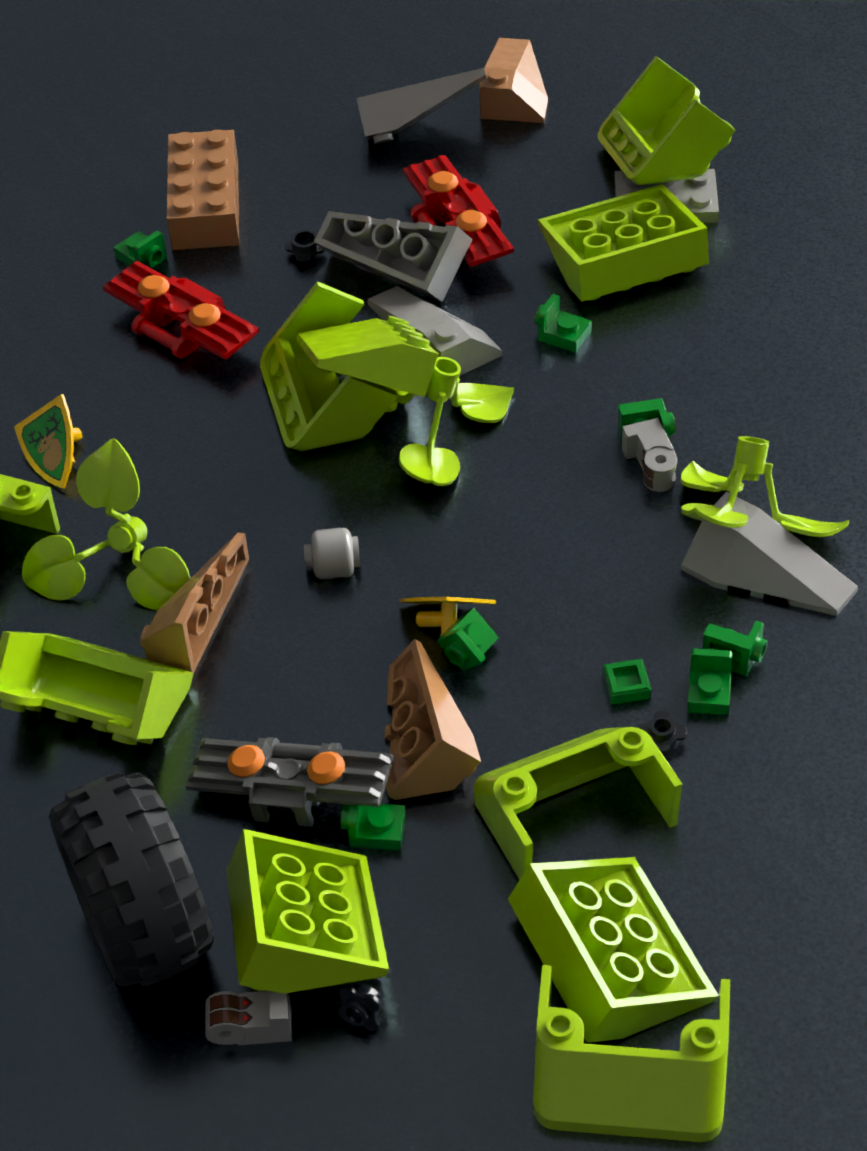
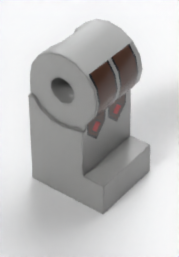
M654 418L622 426L621 450L626 459L637 458L643 469L644 485L656 492L670 490L676 482L675 470L678 459L659 419Z
M266 990L246 993L222 991L210 995L205 1003V1036L207 1040L222 1045H250L292 1041L289 993L282 994Z

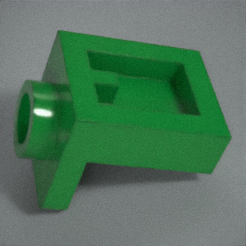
M138 231L114 246L115 257L127 266H130L135 261H139L150 268H154L167 259L164 236L159 231H155L149 236Z
M552 294L545 304H541L535 314V324L538 325V341L577 353L592 331V320L560 310V296Z
M662 398L619 404L618 434L620 440L622 441V426L654 418L659 419L670 440V435L676 433L674 415L672 412L667 413Z
M473 607L466 610L437 642L445 650L447 659L464 671L481 664L486 659L484 653L499 637Z
M755 621L748 636L732 629L709 623L703 634L702 649L713 648L732 651L731 671L747 676L753 663H760L767 648L768 640L762 638L764 623Z
M694 648L691 650L687 712L729 715L732 651L713 648Z
M343 804L341 829L348 830L350 847L401 850L406 819L405 805L380 804L379 807Z

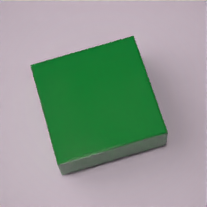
M643 659L602 665V674L611 705L651 699L652 689Z

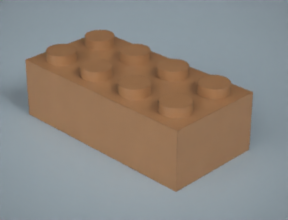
M217 129L207 132L168 134L167 224L172 250L239 245L238 156L234 130Z

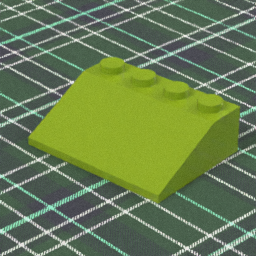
M663 184L538 219V226L568 287L581 302L597 300L606 294L627 291L633 286L661 281L664 277L681 272H691L698 267L709 264L708 228Z
M388 316L387 321L374 318L301 332L296 337L298 344L318 368L422 397L426 395L438 357V353L429 345L430 341L422 338L423 334L416 332V328L410 326L408 321L394 316Z
M243 829L226 869L239 985L259 991L266 990L285 994L386 977L389 967L367 856Z
M635 857L533 863L528 866L508 897L510 905L542 963L552 966V981L567 1008L574 1011L582 1019L584 1039L587 1043L626 1038L712 1003L719 996Z

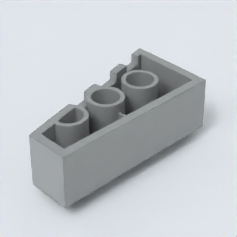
M328 211L314 243L333 256L443 302L471 244L472 238L457 226L446 225V227L424 222H400L398 219L386 218L384 220L365 215Z

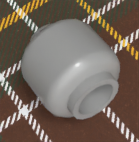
M347 528L314 531L311 536V544L304 545L305 568L313 567L314 575L319 580L351 577L354 573V568L360 567L358 536L352 537L351 532Z

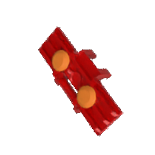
M446 155L403 168V174L423 201V203H419L412 208L410 212L412 220L415 223L424 222L437 226L434 220H440L442 223L447 222L445 227L446 225L459 227L472 238L471 244L464 256V260L470 267L514 252V247L500 230L501 220L498 210L478 184L469 182L466 178L463 179Z
M135 261L103 286V291L141 312L132 322L131 329L139 336L146 335L171 349L172 354L179 359L187 357L201 346L226 360L259 333L257 326L226 310L222 297L187 278H176L175 276L168 278L139 261ZM177 319L182 323L180 324L182 336L178 338L158 327V325L165 327Z

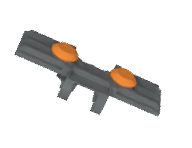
M270 737L267 739L258 738L257 742L202 738L185 787L187 790L249 795L251 814L254 821L269 822L270 813L267 806L291 808L295 813L299 826L312 827L314 818L311 814V806H319L322 802L379 807L394 756L391 753L343 750L341 743H322L321 746L280 743L278 738Z

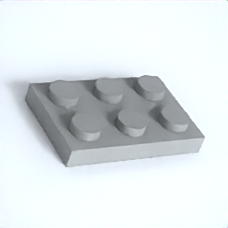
M708 169L702 176L691 180L637 185L627 178L623 171H615V197L663 184L702 223H716L719 221L715 169Z

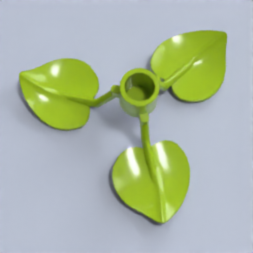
M437 357L427 389V396L436 402L427 446L414 443L403 447L399 454L401 468L411 477L424 483H433L436 486H447L453 483L460 471L458 457L449 449L434 448L443 403L450 398L452 405L460 407L465 417L481 423H496L506 415L514 387L459 383L461 366L451 358ZM390 388L397 391L398 398L386 412L394 411L398 403L408 404L415 394Z
M748 436L738 437L734 464L728 478L711 473L694 461L689 463L681 474L680 482L686 487L710 492H719L721 490L730 492L727 503L722 508L701 503L683 505L681 513L696 520L731 528L747 525L748 515L732 511L737 493L743 490L744 483L741 482L742 480L758 481L760 474H764L772 518L779 522L786 530L807 536L826 537L844 530L849 524V520L843 522H822L780 513L772 478L773 464L766 463L769 441Z
M111 439L83 461L77 472L76 485L80 496L86 504L93 508L105 507V513L119 520V522L110 527L107 535L108 539L76 555L72 541L66 536L51 535L36 542L24 559L22 567L23 581L26 586L49 599H70L77 595L85 584L86 572L79 562L80 560L110 546L121 553L133 550L132 563L137 568L128 575L126 580L127 588L140 605L158 611L191 578L182 557L168 547L150 548L143 553L140 560V552L144 550L142 543L147 538V527L138 517L130 516L128 513L123 515L117 512L129 511L137 503L140 495L139 478L127 451L116 439Z

